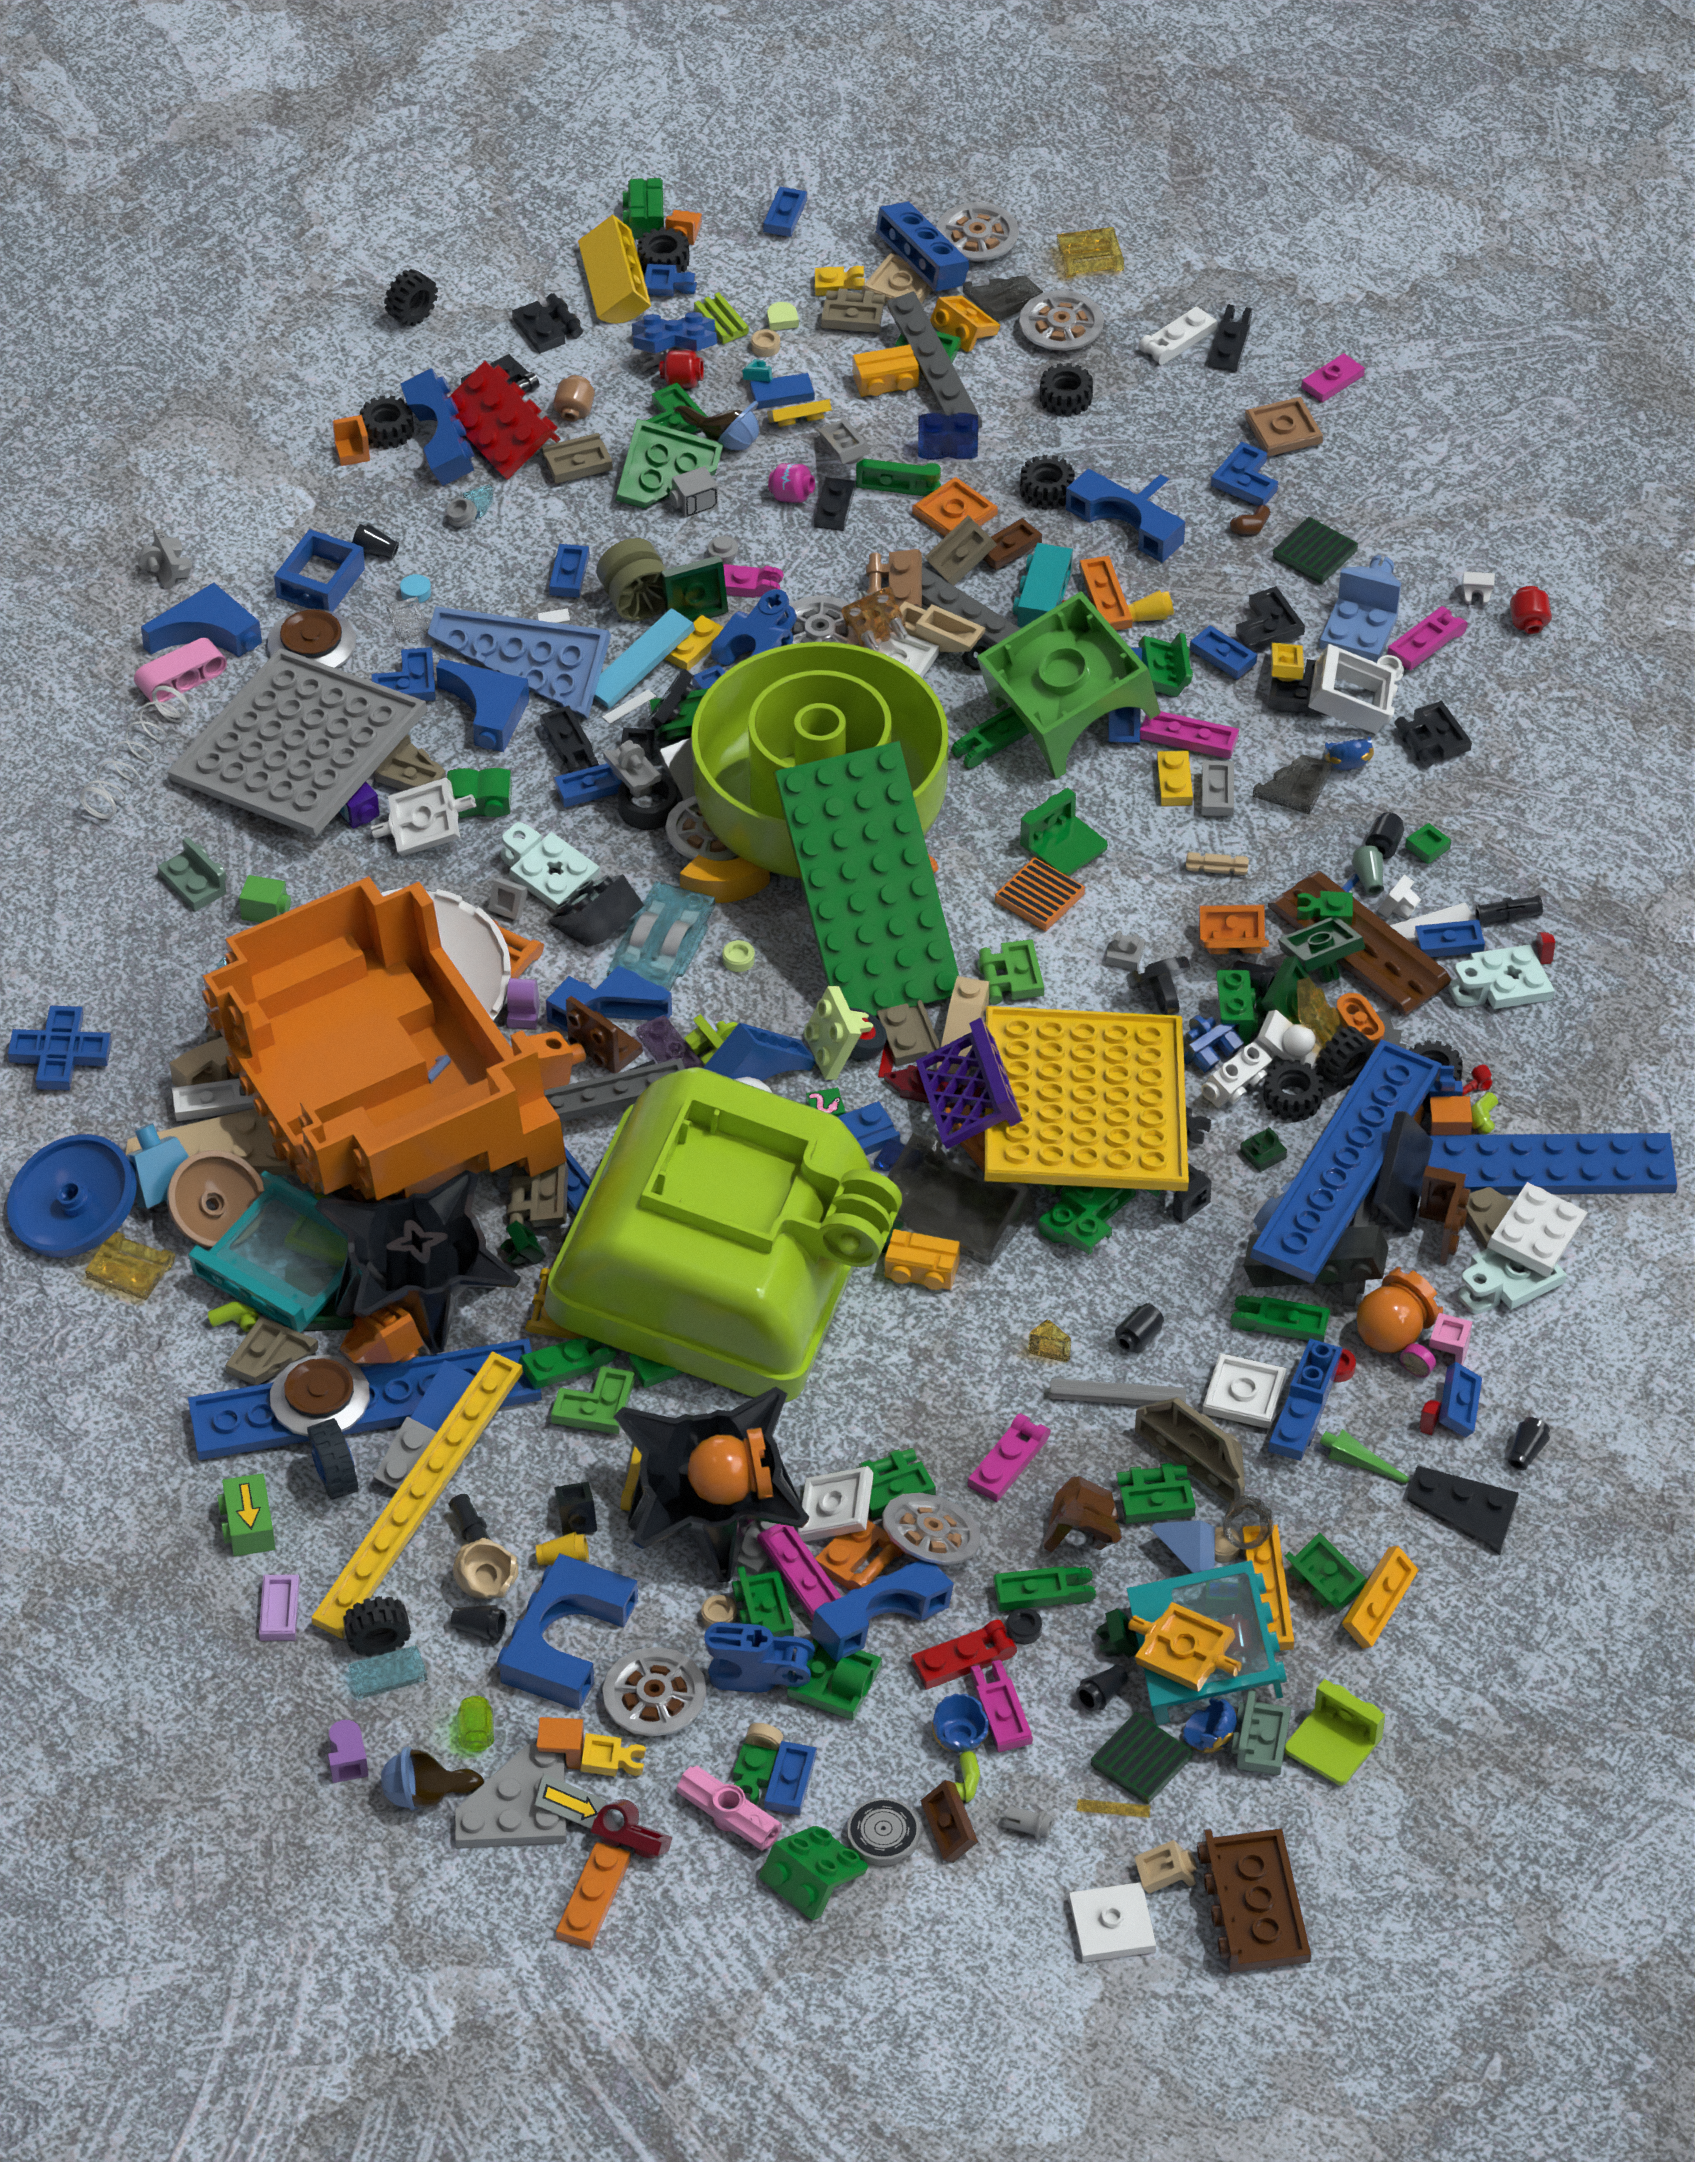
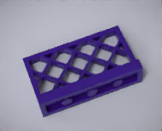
M981 1017L969 1023L972 1032L916 1060L941 1141L946 1149L1004 1120H1007L1011 1127L1023 1121L995 1038ZM972 1045L966 1057L958 1056L961 1050ZM942 1062L936 1072L927 1070L928 1067ZM952 1064L960 1065L955 1074H947ZM970 1067H978L973 1077L965 1076ZM941 1081L949 1082L944 1092L936 1091ZM959 1084L967 1085L962 1095L954 1094ZM977 1087L985 1088L980 1098L972 1097ZM948 1102L956 1103L950 1113L942 1112ZM966 1105L974 1106L968 1116L960 1115ZM984 1108L994 1109L993 1113L983 1118H978ZM955 1123L963 1124L960 1130L950 1135L948 1134Z

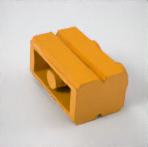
M911 345L852 355V373L860 397L878 396L882 393L898 390L906 391L919 386V368Z
M894 1229L885 1256V1277L891 1278L894 1282L900 1284L912 1282L923 1284L931 1290H939L941 1288L952 1290L955 1274L960 1263V1242Z

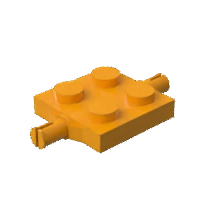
M1171 1602L1165 1613L1153 1623L1137 1615H1134L1132 1617L1133 1620H1130L1129 1629L1145 1636L1144 1644L1135 1656L1137 1665L1199 1692L1210 1674L1216 1669L1223 1670L1233 1676H1237L1241 1670L1242 1663L1240 1661L1225 1656L1226 1650L1235 1638L1234 1629L1174 1602Z

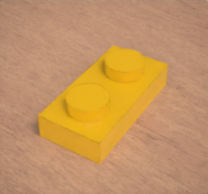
M830 399L770 410L767 411L769 423L778 422V427L796 424L795 418L806 416L807 422L825 418L824 412L832 411Z
M703 615L693 622L695 630L664 658L665 660L681 669L689 671L711 651L713 641L724 627Z
M1272 643L1270 653L1271 676L1287 682L1303 679V645Z
M1157 751L1161 806L1193 805L1189 751Z

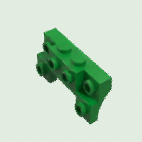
M1065 1185L1061 1191V1201L1039 1219L1038 1232L1053 1243H1067L1090 1255L1097 1243L1104 1237L1109 1239L1112 1236V1227L1105 1222L1136 1196V1189ZM1144 1189L1155 1197L1160 1195V1190Z

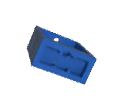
M309 529L274 575L276 598L308 609H325L333 612L365 570L363 547ZM313 555L342 564L327 584L299 575Z

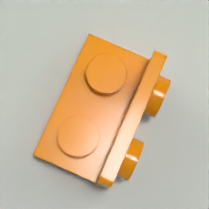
M962 295L939 297L930 318L932 326L941 333L960 337V348L966 352L973 350L977 338L997 335L1001 326Z

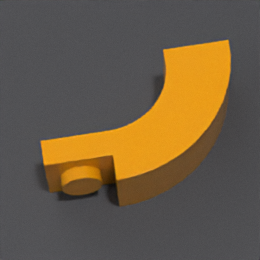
M698 854L680 872V894L696 901L708 903H727L745 899L758 893L770 883V871L764 870L742 857L728 861H715Z

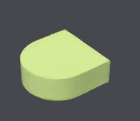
M777 302L768 308L767 321L770 330L799 327L797 311L792 304Z

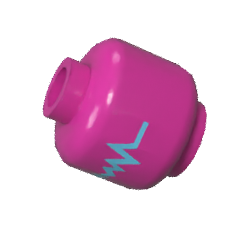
M781 463L775 470L771 471L768 487L776 500L780 502L802 503L807 500L810 493H813L815 478L804 464Z

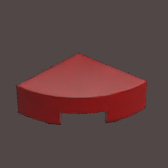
M1538 932L1536 936L1540 964H1551L1554 957L1555 938L1554 935L1546 932Z
M1430 1400L1424 1404L1421 1411L1420 1432L1429 1435L1433 1434L1440 1416L1442 1402Z

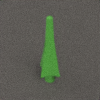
M1344 1429L1341 1430L1338 1437L1327 1431L1323 1434L1320 1444L1331 1449L1328 1459L1361 1467L1401 1483L1409 1482V1478L1405 1474L1380 1459Z

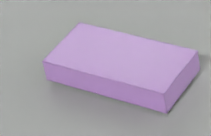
M263 1575L259 1627L260 1641H296L299 1575Z

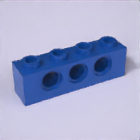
M909 201L879 207L875 232L934 291L965 286L969 270V260Z

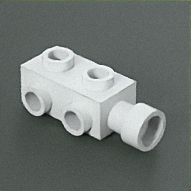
M1256 1038L1254 1042L1247 1045L1240 1053L1224 1063L1220 1069L1210 1076L1207 1082L1201 1086L1202 1094L1218 1109L1228 1101L1233 1105L1247 1092L1244 1089L1250 1084L1254 1088L1265 1079V1076H1267L1265 1069L1277 1055Z

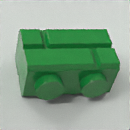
M643 178L630 179L628 181V191H623V208H629V210H623V223L631 229L634 239L643 238L645 232L650 234L651 229L655 228L656 231H659L660 227H664L663 180L661 178H647V180Z

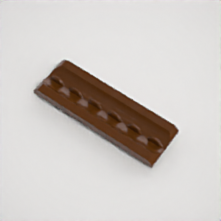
M1314 871L1290 890L1269 902L1268 908L1298 931L1319 922V917L1316 916L1309 920L1297 919V908L1306 907L1297 906L1298 894L1307 893L1315 898H1320L1321 891H1346L1321 871ZM1353 897L1352 925L1348 926L1363 937L1365 949L1338 959L1336 962L1404 1016L1411 1013L1450 984L1451 978L1442 966Z

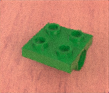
M814 1638L812 1641L815 1647L814 1656L810 1661H807V1667L811 1671L810 1681L801 1687L788 1686L787 1697L853 1721L882 1667V1657L860 1650L835 1662Z

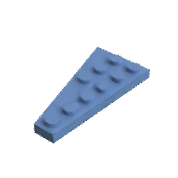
M435 606L428 631V636L435 642L492 671L527 678L529 690L562 707L569 705L574 713L587 720L611 638L610 632L604 629Z

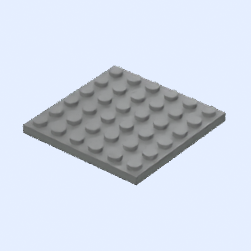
M279 648L173 764L167 773L173 782L317 837L423 717L428 708L426 702L421 699Z

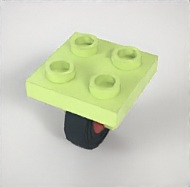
M827 986L803 1031L805 1040L812 1050L817 1065H819L824 1078L829 1080H837L849 1056L861 1060L875 1058L883 1050L887 1039L886 1029L876 1017L862 1009L849 1008L839 986Z

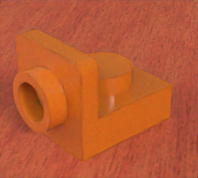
M673 210L672 215L666 217L665 230L673 228L675 233L678 231L682 232L683 236L688 238L689 244L694 245L702 224V214Z

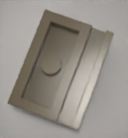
M599 433L542 446V456L546 459L547 467L555 484L613 470L612 459L604 442L601 441Z
M968 515L924 558L948 583L954 586L997 544Z
M922 1000L917 1001L918 1005L909 1007L907 1003L877 1011L876 1018L886 1029V1043L895 1067L914 1063L917 1059L941 1048Z

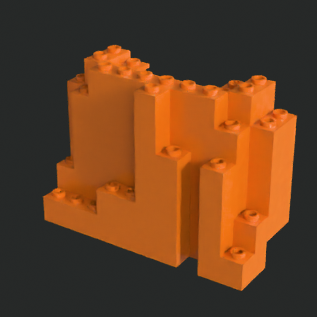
M368 876L226 938L228 953H225L224 957L227 965L203 975L205 990L202 991V996L211 1011L207 1013V1018L214 1031L219 1030L227 1042L229 1055L225 1059L233 1075L239 1074L241 1077L239 1078L241 1087L246 1096H253V1103L258 1115L261 1118L266 1116L268 1119L269 1131L276 1140V1142L272 1143V1147L280 1162L285 1160L291 1171L296 1170L303 1184L309 1183L315 1194L323 1191L326 1195L351 1184L354 1190H361L366 1200L372 1197L380 1200L393 1193L395 1195L401 1194L403 1198H408L414 1193L426 1194L465 1170L476 1174L485 1169L493 1172L515 1162L519 1168L524 1167L530 1177H534L567 1161L560 1117L545 1097L537 1050L523 1030L510 1035L512 1048L442 948L434 902L419 881L383 897L372 879ZM448 1055L451 1063L432 1083H429L428 1071L437 1063L435 1059L438 1056Z

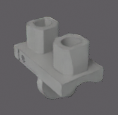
M154 529V542L151 546L146 545L142 547L141 552L137 556V562L141 569L157 572L164 588H173L175 579L189 578L192 564L188 557L180 558L182 544L179 538H167L163 529Z
M628 740L615 750L603 752V759L613 769V773L617 778L627 785L630 793L636 799H639L651 793L652 785L661 781L660 773L644 756V749L640 745L633 744L631 740Z

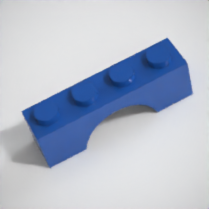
M430 368L400 383L407 405L418 420L438 422L435 435L423 449L431 471L442 486L474 471L471 461L474 453L467 440L464 441L463 436L467 434L459 419L456 420L455 415L459 412L451 397L448 398L447 394L451 392V389L444 376L438 377L434 370Z
M1089 468L1066 488L1067 511L1089 523L1100 519L1113 518L1131 524L1139 533L1138 550L1161 563L1184 544V520Z
M923 1560L910 1562L892 1574L880 1576L871 1584L860 1589H853L845 1596L833 1602H826L820 1605L814 1612L810 1634L837 1662L842 1657L845 1658L865 1648L869 1628L868 1621L879 1614L889 1612L903 1613L922 1621L949 1608L954 1583L935 1563Z

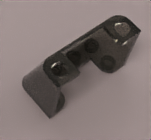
M913 1133L887 1176L897 1185L902 1194V1204L895 1220L904 1222V1226L922 1235L959 1241L961 1254L986 1266H992L1037 1209L1034 1197L1028 1189L1029 1185L1016 1182L984 1181V1176L976 1173L977 1170L970 1164L959 1161L957 1164L949 1160L948 1156L941 1149L942 1143L929 1135H925L923 1138Z

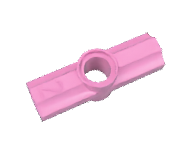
M697 1765L694 1767L690 1766L682 1774L681 1780L677 1784V1793L712 1816L714 1824L719 1829L728 1832L734 1831L761 1851L764 1849L768 1850L776 1842L782 1830V1823L745 1799V1794L740 1787L734 1784H723ZM725 1807H734L733 1809H725Z

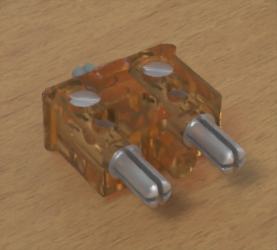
M885 587L870 594L862 591L857 594V600L841 609L846 626L851 627L861 647L866 645L867 648L872 650L875 648L878 652L880 647L876 641L880 638L882 642H886L891 638L890 633L892 632L896 634L900 641H903L902 635L904 639L908 637L904 628L906 625L902 612L895 601L891 587Z

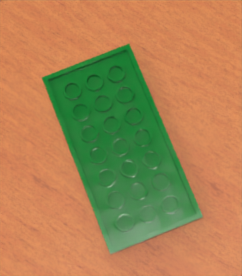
M900 741L774 771L773 775L827 986H839L849 1008L862 1009L873 1016H877V1011L907 1003L909 1007L917 1006V1001L920 1000L925 1004L951 997L959 972Z

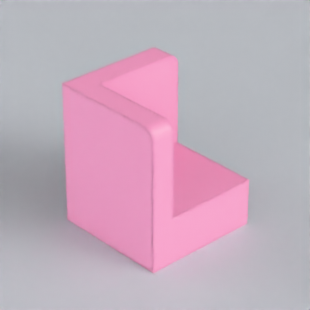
M1439 1313L1430 1338L1429 1347L1456 1354L1455 1362L1463 1365L1469 1348L1472 1321Z

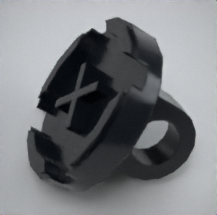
M1176 956L1149 964L1145 967L1144 973L1138 974V971L1134 970L1127 974L1126 980L1129 989L1151 985L1161 1014L1175 1015L1179 1013L1180 1006L1172 978L1185 973L1191 967L1187 957L1177 958Z

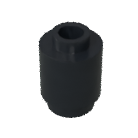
M1386 812L1381 814L1374 820L1365 845L1375 846L1378 852L1382 853L1383 859L1391 858L1396 853L1404 834L1403 820L1395 813Z
M1149 1303L1135 1307L1115 1329L1118 1345L1127 1352L1140 1353L1161 1331L1164 1322L1162 1313L1158 1308Z

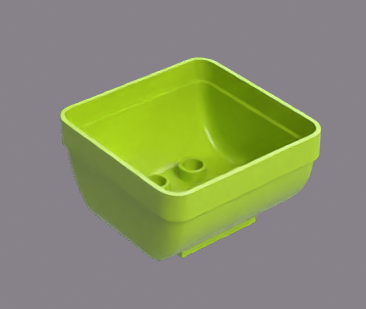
M694 1067L669 1073L651 1083L637 1098L635 1104L630 1105L624 1112L551 1269L544 1308L547 1315L557 1325L569 1331L660 1364L674 1367L682 1372L754 1398L777 1387L788 1394L785 1402L796 1399L805 1387L854 1268L868 1267L876 1263L902 1204V1194L897 1185L889 1178L871 1171L869 1161L860 1144L838 1117L703 1068Z

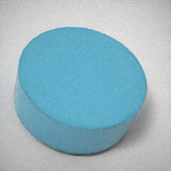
M419 574L405 577L400 583L401 597L406 602L413 604L426 601L431 596L430 580Z

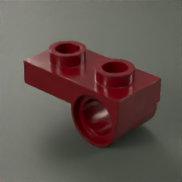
M626 1799L617 1800L601 1808L597 1817L594 1818L591 1829L592 1833L601 1836L600 1840L612 1846L628 1845L635 1848L634 1853L651 1859L668 1852L673 1838L638 1825V1808L633 1802ZM614 1809L620 1811L624 1817L622 1827L616 1825L612 1819Z

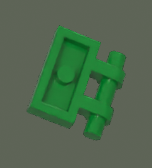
M913 1448L904 1451L897 1449L887 1454L888 1457L874 1462L869 1459L859 1463L857 1468L869 1466L873 1472L868 1511L871 1518L882 1515L890 1500L902 1494L924 1493L936 1495V1486L922 1461L908 1465L911 1462L917 1461ZM889 1470H893V1471L890 1472V1473H887V1474H884V1475H881V1476L879 1475V1474L884 1473V1472H887V1471H889Z
M1172 1463L1160 1464L1159 1468L1141 1470V1467L1138 1466L1130 1467L1129 1471L1116 1472L1117 1486L1131 1485L1120 1487V1498L1126 1524L1195 1516L1196 1506L1190 1479L1176 1481V1479L1187 1478L1186 1465L1172 1466ZM1162 1481V1483L1144 1484V1483Z

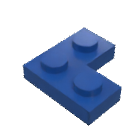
M1242 441L1211 476V486L1257 506H1265L1278 491V481L1258 473L1267 461V452Z
M432 647L401 649L403 672L371 674L372 682L423 701L436 700Z

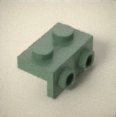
M1249 1690L1247 1703L1240 1702L1237 1723L1243 1725L1241 1733L1234 1732L1231 1753L1238 1754L1237 1769L1280 1775L1291 1707L1255 1702L1256 1691Z

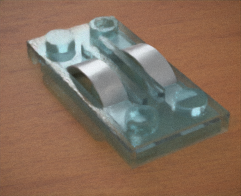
M655 881L643 903L645 906L635 914L615 952V957L607 970V977L619 965L629 971L638 973L642 978L655 985L663 986L670 992L677 978L684 976L708 931L706 923L715 908V897Z

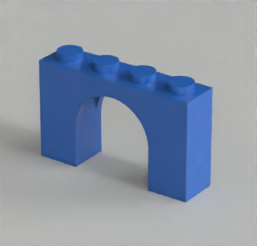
M559 1553L553 1566L548 1565L542 1577V1586L538 1593H532L524 1619H519L516 1622L512 1632V1641L508 1647L504 1646L499 1653L497 1667L500 1668L501 1683L580 1711L594 1685L593 1663L554 1649L542 1636L554 1621L574 1614L588 1615L624 1628L638 1602L637 1580Z

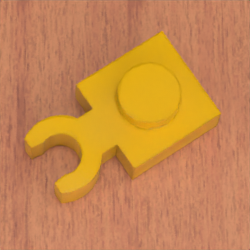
M586 1733L580 1771L616 1777L618 1768H623L630 1775H642L644 1764L636 1763L631 1759L634 1757L644 1758L646 1747L634 1744L623 1748L621 1747L622 1738Z

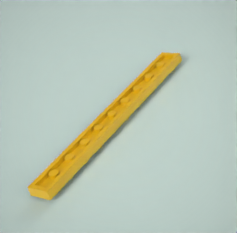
M493 1351L491 1352L312 1615L313 1625L341 1639L345 1637L343 1616L346 1615V1611L353 1609V1605L357 1602L362 1604L364 1599L372 1597L523 1373L522 1365Z

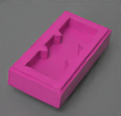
M1343 353L1304 378L1301 388L1323 403L1363 377L1365 368Z

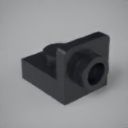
M1189 1163L1188 1191H1176L1173 1196V1217L1182 1224L1211 1202L1212 1181L1205 1172L1197 1170Z
M589 1481L554 1487L563 1536L576 1532L577 1535L596 1532L595 1506Z

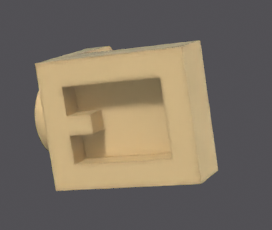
M1175 1840L1135 1856L1143 1889L1148 1894L1180 1880H1183L1189 1887L1196 1884L1193 1871L1197 1870L1195 1859L1190 1850H1184Z

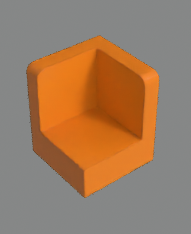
M362 415L333 420L334 443L340 465L346 466L370 461L368 434Z
M1470 1096L1430 1098V1135H1471L1472 1112Z
M540 1717L537 1750L539 1752L566 1753L567 1769H580L584 1746L583 1719Z

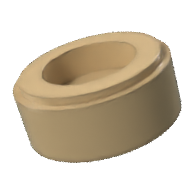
M768 329L755 332L751 337L752 352L761 357H770L777 354L780 350V336L775 331Z
M1216 1527L1215 1561H1233L1240 1554L1241 1537L1237 1531L1230 1527Z
M712 1596L705 1600L702 1605V1622L707 1628L717 1622L736 1623L737 1606L727 1596Z
M765 1723L751 1724L745 1737V1742L748 1744L776 1751L779 1750L780 1743L783 1740V1734L780 1730Z

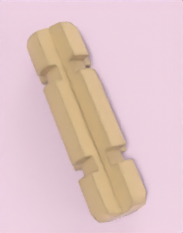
M1189 852L1186 856V870L1199 872V869H1204V872L1229 874V871H1234L1236 875H1246L1248 872L1249 860L1246 856L1231 858V855L1205 853V856H1200V853Z

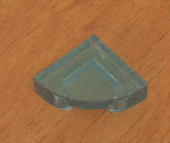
M491 484L463 493V498L471 500L477 508L475 520L487 513V509L494 500Z

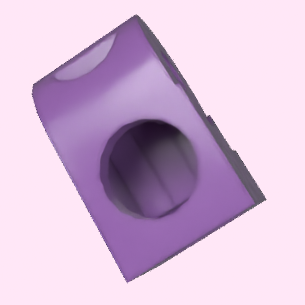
M509 978L507 990V1027L537 1028L540 1009L537 980Z
M341 1720L334 1723L329 1730L331 1753L328 1754L332 1782L337 1783L368 1777L367 1758L358 1724L351 1720Z

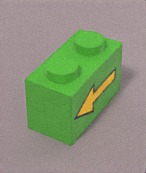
M264 1473L223 1479L224 1494H218L217 1498L220 1516H228V1522L221 1523L224 1543H232L234 1557L276 1550Z

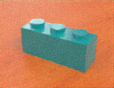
M1037 543L1034 554L1028 555L1026 562V572L1028 574L1021 577L1019 587L1021 597L1016 596L1013 605V615H1018V627L1023 628L1062 603L1072 572L1073 548Z

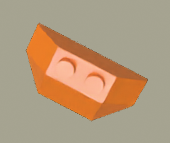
M388 1305L365 1318L356 1315L353 1320L354 1326L347 1332L339 1350L342 1355L353 1363H395L398 1360L400 1363H404L418 1354L417 1349L424 1344L410 1313L399 1306Z

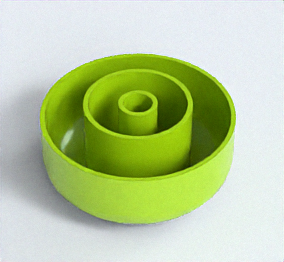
M805 642L769 649L738 663L719 677L701 699L694 716L691 735L693 785L702 816L713 834L726 847L746 861L764 870L788 877L800 878L773 775L774 771L900 741L924 836L933 826L942 808L948 781L949 738L944 709L932 688L917 673L898 660L865 647L837 642Z

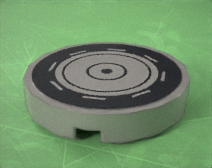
M892 1798L871 1799L861 1803L852 1812L847 1823L848 1844L851 1850L853 1848L859 1857L868 1864L875 1866L896 1865L901 1863V1859L906 1858L908 1855L910 1857L915 1852L920 1841L919 1820L914 1811L902 1801Z

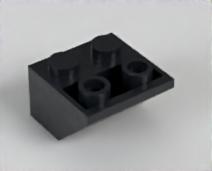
M623 874L611 878L609 875H606L596 882L591 879L580 885L576 890L578 894L573 899L568 898L561 902L555 908L557 913L548 921L559 931L583 946L589 947L603 943L645 905Z

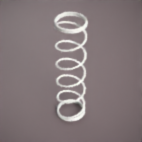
M169 686L155 688L152 693L153 702L146 703L140 710V721L128 725L125 731L126 741L118 742L113 746L111 750L112 761H106L99 765L97 769L98 781L89 782L84 786L79 794V798L83 807L90 814L101 819H110L117 812L114 800L122 802L126 799L124 792L120 788L109 782L100 781L99 775L103 766L113 763L117 771L124 778L133 782L140 780L138 772L133 767L114 760L116 747L127 743L131 751L138 758L147 762L154 761L153 753L147 747L128 740V732L132 726L141 723L145 731L153 739L159 742L168 741L167 733L161 727L142 720L144 709L151 704H155L165 718L176 723L182 722V717L186 716L189 711V704L186 698L176 689ZM160 690L173 693L183 702L185 711L180 714L173 706L159 702L156 693ZM162 705L171 708V709L174 710L176 713L167 710V709L164 708ZM144 724H149L162 731L166 737L165 740L153 736ZM130 743L147 750L151 755V759L148 760L141 757L134 751ZM116 763L133 770L137 775V779H131L120 771ZM95 783H99L102 790L96 787L89 786ZM101 783L117 789L123 795V799H117L110 795ZM92 791L103 796L112 806L113 812L108 815L92 809L86 802L85 792Z

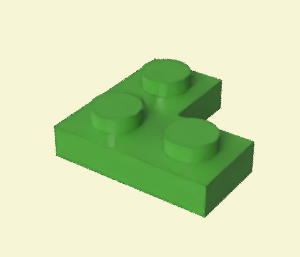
M601 1366L593 1393L559 1387L551 1413V1422L619 1434L621 1427L614 1419V1415L622 1407L628 1406L635 1382V1372Z

